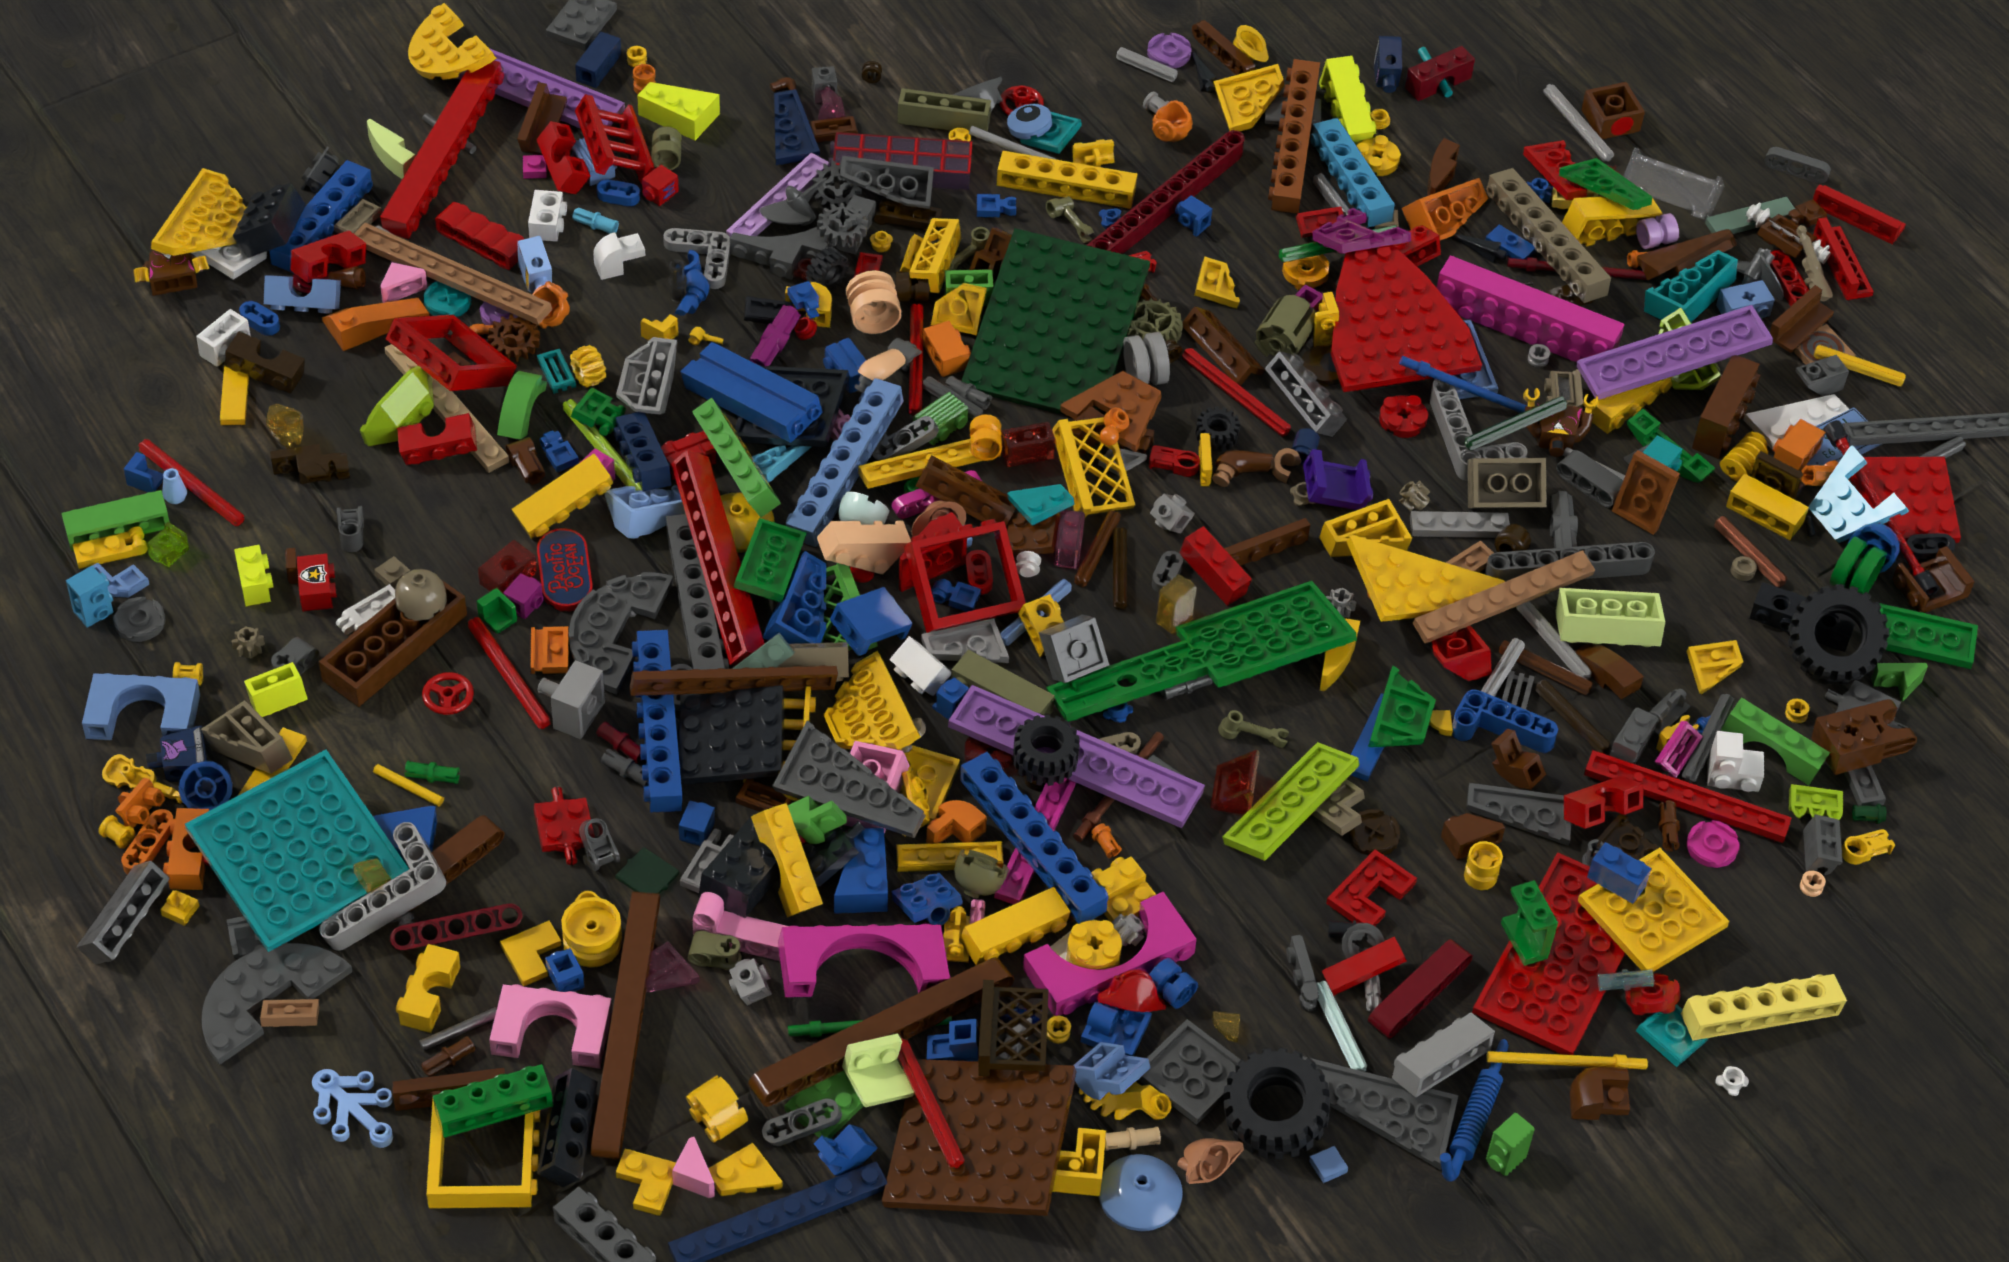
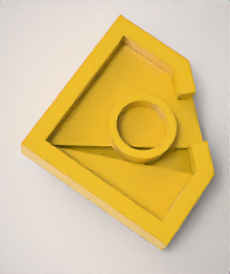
M963 283L938 299L934 305L931 325L950 320L954 329L957 328L960 332L977 335L987 288Z

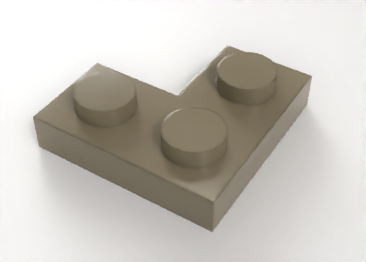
M1346 779L1311 815L1343 836L1362 823L1361 815L1351 809V807L1365 799L1364 790Z

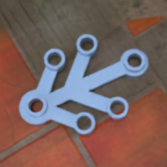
M323 1069L313 1076L312 1086L315 1092L319 1094L318 1106L313 1112L316 1123L323 1125L331 1120L330 1096L332 1095L338 1101L336 1124L332 1127L334 1140L343 1142L349 1138L348 1116L350 1112L370 1131V1140L375 1147L384 1148L391 1144L393 1140L391 1127L383 1122L378 1123L360 1106L378 1105L383 1108L388 1107L393 1101L391 1091L387 1088H381L376 1093H346L342 1089L359 1087L361 1090H370L374 1086V1077L371 1072L363 1071L358 1076H339L334 1070ZM363 1079H370L367 1083L361 1082ZM324 1080H330V1081L327 1082V1083H323V1082H322V1081H324ZM381 1096H388L386 1100L379 1099ZM320 1113H327L324 1117L318 1116ZM338 1130H345L343 1134H336ZM379 1131H385L383 1134H376Z

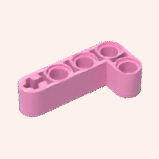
M711 892L701 894L692 918L693 935L697 931L731 935L739 940L740 952L780 961L778 948L782 927L789 926L748 916L743 918L732 912L724 911L723 899Z

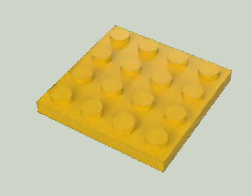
M1661 848L1639 859L1652 869L1645 889L1634 904L1599 884L1581 893L1578 897V902L1646 976L1724 930L1729 924V920Z

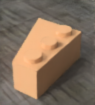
M831 521L817 536L825 560L882 575L905 551L904 546L910 543L911 539L904 521H896L895 524L883 525L882 521H874V525H861L860 521Z

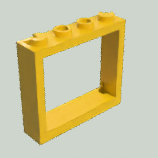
M433 1101L427 1179L428 1207H532V1195H537L538 1190L537 1179H533V1171L538 1170L539 1156L534 1154V1147H539L540 1131L535 1130V1122L541 1121L540 1110L525 1114L522 1186H442L445 1138L439 1125Z

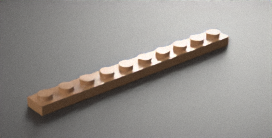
M364 223L354 233L366 242V250L397 264L424 269L427 277L537 325L552 311L550 302L370 224Z

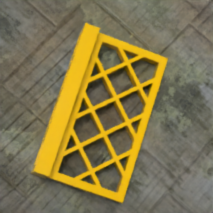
M1104 417L1068 422V419L1058 420L1052 429L1069 493L1074 498L1075 505H1073L1076 519L1086 518L1088 514L1130 509L1135 506L1118 442L1112 446L1105 445L1113 452L1114 456L1111 460L1099 453L1104 444L1100 440V435L1093 431L1096 425H1104ZM1079 428L1087 433L1083 441L1073 435L1072 429ZM1089 435L1101 443L1097 451L1085 443ZM1081 448L1093 455L1089 463L1079 457L1078 452ZM1095 458L1108 465L1103 473L1091 466ZM1110 467L1119 473L1120 479L1118 482L1105 475ZM1087 470L1099 477L1095 486L1086 480L1085 473ZM1101 480L1114 487L1110 495L1097 488ZM1116 489L1125 494L1127 502L1120 503L1112 498ZM1093 493L1106 500L1103 505L1093 506L1091 499Z

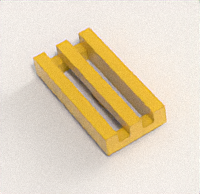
M1200 433L1201 486H1209L1212 476L1209 433Z

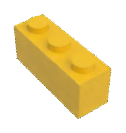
M1745 473L1730 491L1726 504L1727 508L1788 540H1791L1803 525L1809 508Z

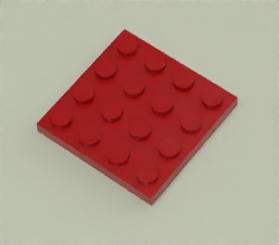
M1863 457L1868 463L1862 468L1882 502L1895 493L1908 508V513L1892 517L1906 542L1910 536L1916 534L1944 533L1950 535L1955 540V543H1959L1961 535L1945 457ZM1854 474L1850 477L1851 484L1874 509L1875 507Z

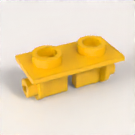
M960 906L954 907L950 912V917L944 924L943 940L947 961L968 962L969 954L960 942V937L964 927L970 924V916H966L964 908Z

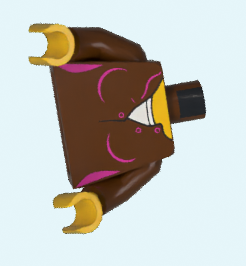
M151 251L149 253V260L144 263L143 267L134 269L135 282H149L150 280L152 295H160L198 288L195 272L198 273L204 269H209L206 256L195 257L190 253L173 256L159 251Z
M1528 388L1523 393L1524 400L1528 402V406H1525V411L1536 407L1535 401L1540 396L1538 388L1534 391L1535 398L1529 397ZM1588 394L1585 395L1583 401L1585 412L1582 411V407L1567 406L1565 410L1526 426L1533 438L1537 439L1540 448H1548L1551 456L1560 457L1564 454V450L1567 447L1573 449L1574 443L1581 442L1589 433L1594 416L1592 410L1598 405V397L1596 396L1594 404H1588L1586 401Z

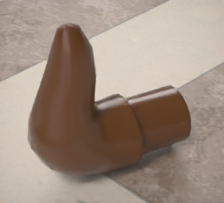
M790 77L778 79L770 84L773 92L785 88L797 90L795 80Z

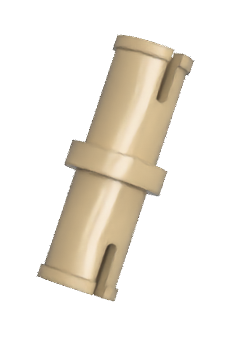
M1131 1127L1127 1128L1126 1131L1106 1133L1104 1150L1120 1148L1135 1150L1138 1146L1160 1145V1130L1158 1127L1138 1130Z

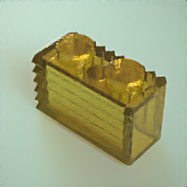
M1176 575V577H1173V580H1170V583H1166V586L1160 589L1156 623L1171 634L1176 632V626L1185 624L1193 618L1194 599L1197 588L1192 581L1185 579L1181 575Z

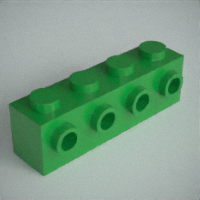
M542 1064L527 1066L520 1071L499 1074L489 1080L472 1082L467 1086L454 1090H444L439 1094L433 1095L435 1112L444 1138L553 1106L552 1092Z

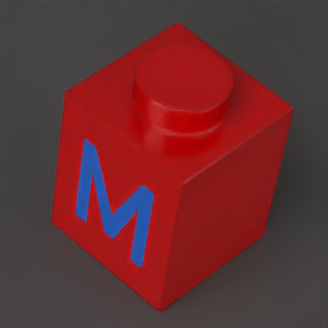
M659 165L642 179L643 196L647 200L661 206L679 192L678 175L663 165Z

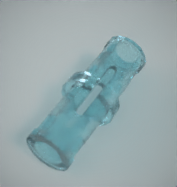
M1623 969L1620 973L1597 975L1599 991L1613 989L1630 991V988L1654 987L1652 969L1628 972V969Z

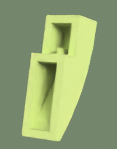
M371 119L367 120L369 140L376 155L390 171L403 179L415 159V154L405 149L402 137Z

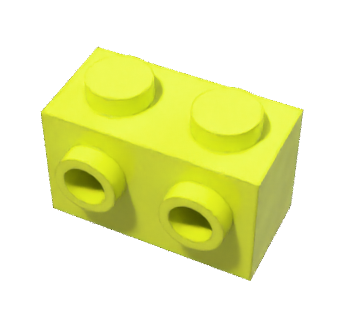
M260 545L234 549L245 606L271 602L269 588H273L271 573H265V569H269L267 554H261Z
M293 662L244 681L250 702L254 710L261 717L271 715L308 700L301 676Z

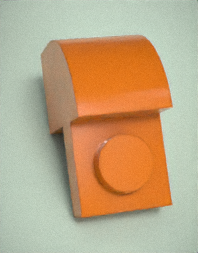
M960 800L945 802L938 808V818H934L927 826L926 842L928 844L941 843L952 834L963 843L973 842L986 832L987 816L968 802Z

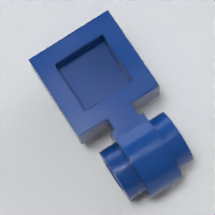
M549 431L539 438L541 447L546 452V457L556 472L579 464L577 454L568 441L563 442L559 431Z
M939 579L931 589L934 602L942 604L949 599L950 607L965 612L973 611L981 596L980 588L959 581L954 588L946 579Z

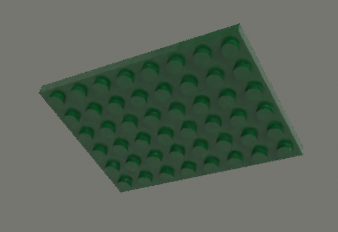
M1014 228L962 382L975 385L976 389L991 395L993 398L1066 415L1061 412L1060 405L1115 375L1123 350V341L1128 335L1150 268V261ZM1093 406V408L1099 411L1100 413L1103 412V410L1097 408L1096 406Z

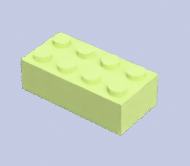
M1559 588L1555 613L1560 641H1567L1569 643H1607L1621 646H1661L1665 617L1659 593Z

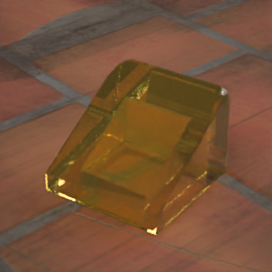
M378 858L358 862L353 865L354 874L367 893L391 881Z

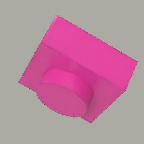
M543 155L523 156L524 179L547 178V164Z

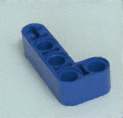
M1470 690L1464 695L1455 712L1452 724V736L1460 741L1470 740L1478 727L1497 735H1501L1506 729L1515 730L1521 745L1542 753H1547L1554 748L1558 733V726L1552 720L1479 690Z

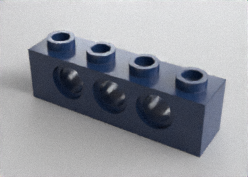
M636 412L616 417L617 427L613 428L616 442H619L622 455H626V463L628 469H632L634 482L640 484L643 492L672 485L670 466L646 414Z

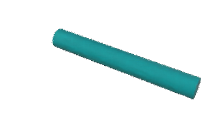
M1426 47L1419 48L1418 53L1424 62L1432 59ZM1444 78L1438 86L1445 97H1450L1453 91Z

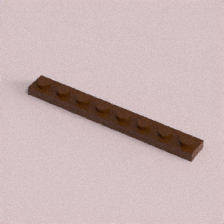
M825 665L811 667H745L742 669L718 668L707 670H643L632 673L630 693L631 696L706 694L783 685L784 691H804L806 686H811V690H834L838 671L837 666Z

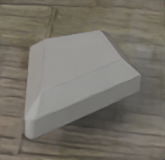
M1109 449L1104 456L1111 460L1114 455L1112 450ZM1120 449L1126 471L1147 459L1146 454ZM1099 460L1098 465L1106 469L1108 465ZM1110 467L1108 469L1112 473L1119 476V473L1113 468Z

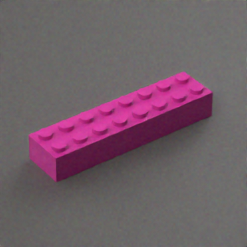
M1451 255L1439 273L1437 289L1458 315L1463 318L1471 319V321L1528 344L1545 345L1551 353L1574 362L1619 347L1624 323Z

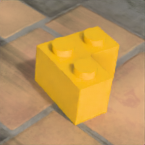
M1078 1128L1076 1152H1060L1052 1192L1100 1196L1106 1130Z

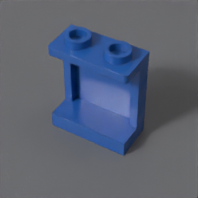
M885 587L837 603L830 618V621L857 656L866 654L870 644L897 635L901 640L906 638L913 624Z

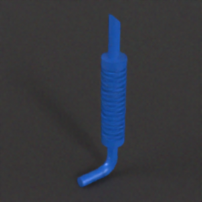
M1502 1039L1495 1052H1507L1509 1048L1507 1040ZM1491 1062L1489 1069H1482L1478 1075L1449 1149L1450 1153L1454 1156L1453 1160H1451L1449 1153H1442L1440 1155L1442 1175L1446 1181H1455L1460 1174L1464 1160H1471L1475 1154L1503 1083V1077L1499 1074L1503 1063Z

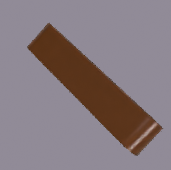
M479 816L431 852L445 876L446 885L502 842L505 834L504 831L487 816Z

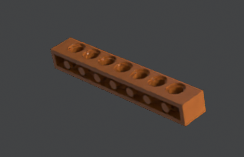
M1294 59L1292 68L1287 69L1286 81H1290V85L1285 84L1283 98L1288 99L1282 103L1281 114L1285 115V118H1280L1278 131L1283 133L1277 136L1276 148L1280 149V152H1275L1273 166H1277V170L1272 169L1271 183H1275L1274 187L1270 186L1268 200L1272 201L1271 210L1299 213L1320 62Z

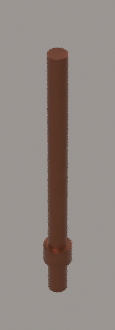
M1156 732L1137 756L1147 760L1163 741V734ZM1105 795L1095 809L1089 811L1082 819V825L1074 833L1073 838L1081 842L1089 831L1093 830L1101 822V816L1115 799Z

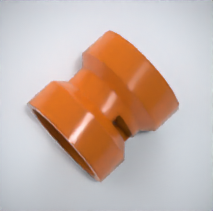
M640 64L633 69L635 93L639 94L649 82L656 83L655 69L651 65Z

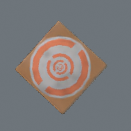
M1827 324L1821 326L1793 351L1805 365L1820 360L1814 357L1817 345H1823L1855 356L1853 351Z

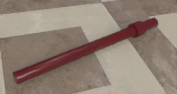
M1508 258L1507 267L1522 268L1529 272H1535L1536 270L1556 272L1547 261H1537V258ZM1602 267L1610 277L1646 280V276L1641 270Z

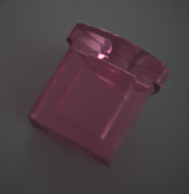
M828 86L821 90L823 105L820 108L818 120L846 117L842 98Z

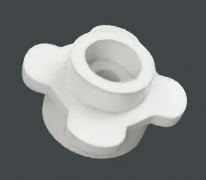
M1732 1066L1726 1067L1723 1075L1716 1077V1084L1723 1086L1731 1096H1737L1739 1090L1742 1087H1746L1749 1083L1743 1071Z

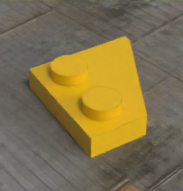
M1204 257L1194 296L1237 309L1240 299L1235 296L1233 290L1235 285L1233 279L1229 276L1230 271L1227 263Z
M1737 640L1691 646L1686 651L1699 694L1705 693L1743 664Z
M754 1143L749 1144L708 1168L714 1181V1187L721 1196L735 1195L738 1192H757V1188L774 1187V1190H778L783 1187V1181Z

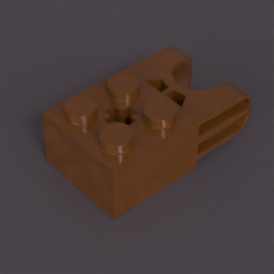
M1882 700L1816 718L1811 738L1814 743L1830 752L1826 762L1834 775L1878 764L1884 758L1912 750L1917 742L1914 732L1910 728H1892L1887 725L1894 720L1898 709L1892 700Z

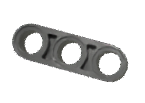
M1574 450L1556 466L1557 473L1562 479L1602 506L1611 507L1615 503L1623 480L1584 453Z

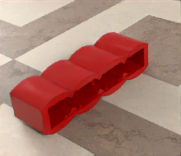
M452 202L435 218L436 230L449 239L456 240L467 249L474 250L483 258L492 260L498 266L510 270L518 263V241L524 240V237L520 234L508 232L503 225L489 222L488 218L483 214L471 212L466 205Z

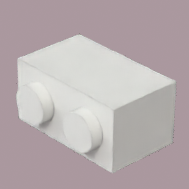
M910 636L889 659L896 665L894 670L904 679L908 676L913 680L911 686L921 694L927 692L934 696L939 687L946 682L952 673Z

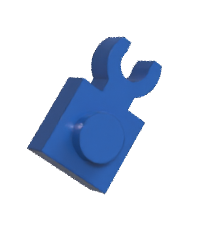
M977 194V217H1000V213L1009 216L1016 215L1015 197L1000 199V194Z

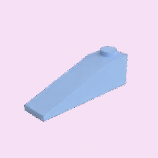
M626 486L610 489L605 493L615 528L627 538L635 539L642 535L651 534L666 526V516L686 514L678 486H672L671 490L657 488L644 492L635 491V486Z

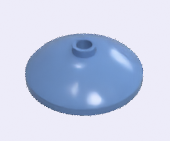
M1135 1154L1119 1158L1105 1169L1102 1174L1101 1192L1098 1197L1103 1211L1113 1222L1126 1229L1149 1231L1166 1225L1175 1217L1181 1206L1183 1194L1178 1175L1167 1163L1153 1156ZM1138 1181H1144L1146 1184L1141 1185Z

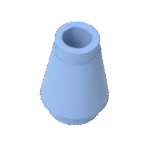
M167 469L163 474V498L170 504H179L184 501L187 495V488L176 469Z

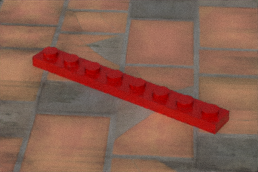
M1594 750L1584 772L1585 776L1602 782L1622 775L1642 783L1643 796L1664 803L1667 800L1676 803V807L1781 843L1785 840L1792 817Z

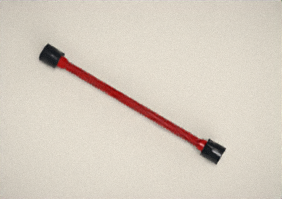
M1839 420L1828 423L1823 428V431L1826 432L1825 435L1832 446L1837 447L1844 455L1850 447L1847 440L1848 434ZM1861 468L1855 475L1876 508L1882 503V500L1863 468ZM1892 517L1889 518L1890 521L1884 524L1896 533L1900 543V551L1912 569L1916 582L1928 597L1932 596L1939 590V585L1930 571H1925L1921 567Z

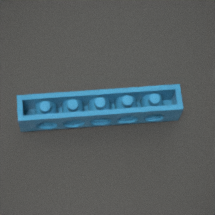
M1335 118L1314 123L1312 134H1310L1311 145L1317 149L1320 159L1326 163L1330 174L1336 178L1339 188L1347 195L1348 202L1355 209L1366 213L1365 225L1367 228L1393 221L1394 202L1339 119Z

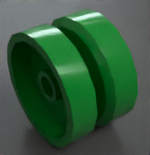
M1854 536L1837 561L1829 584L1834 587L1836 584H1843L1844 588L1850 584L1849 588L1854 586L1858 588L1857 592L1861 594L1868 593L1885 563L1887 552L1878 547H1873L1867 552V542Z

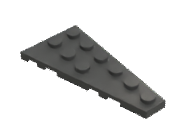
M808 720L773 784V788L777 792L797 799L810 796L818 806L833 801L847 816L915 838L925 818L923 810L904 795L896 792L882 778L880 779L873 774L868 767L845 749L836 745L826 734L818 731Z
M1312 1059L1316 1063V1069H1321L1325 1075V1082L1329 1086L1330 1106L1439 1170L1442 1169L1440 1155L1446 1152L1459 1095L1430 1088L1418 1097H1414L1394 1079Z

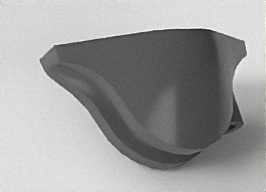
M998 77L982 82L953 95L991 100L992 112L995 104L1003 101L997 89L1002 78Z

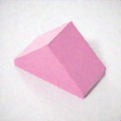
M392 262L380 286L382 302L396 301L427 289L425 270Z
M691 1137L688 1139L672 1170L673 1185L707 1198L715 1197L714 1181L695 1137Z

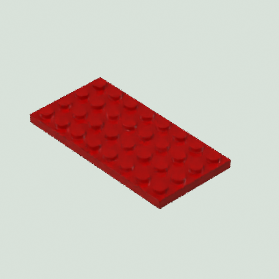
M1557 852L1539 885L1541 893L1558 921L1548 959L1524 966L1511 941H1509L1477 999L1472 1013L1557 1053L1574 1055L1626 953L1578 902V897L1581 893L1597 885L1596 882L1587 878L1590 866Z

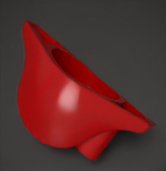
M1139 969L1129 970L1120 976H1114L1111 986L1097 996L1099 1003L1129 1011L1151 1012L1166 1009L1164 1000L1157 995V988L1152 977L1147 972Z

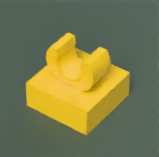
M173 890L168 896L167 902L161 908V914L185 926L199 908V901L182 892Z

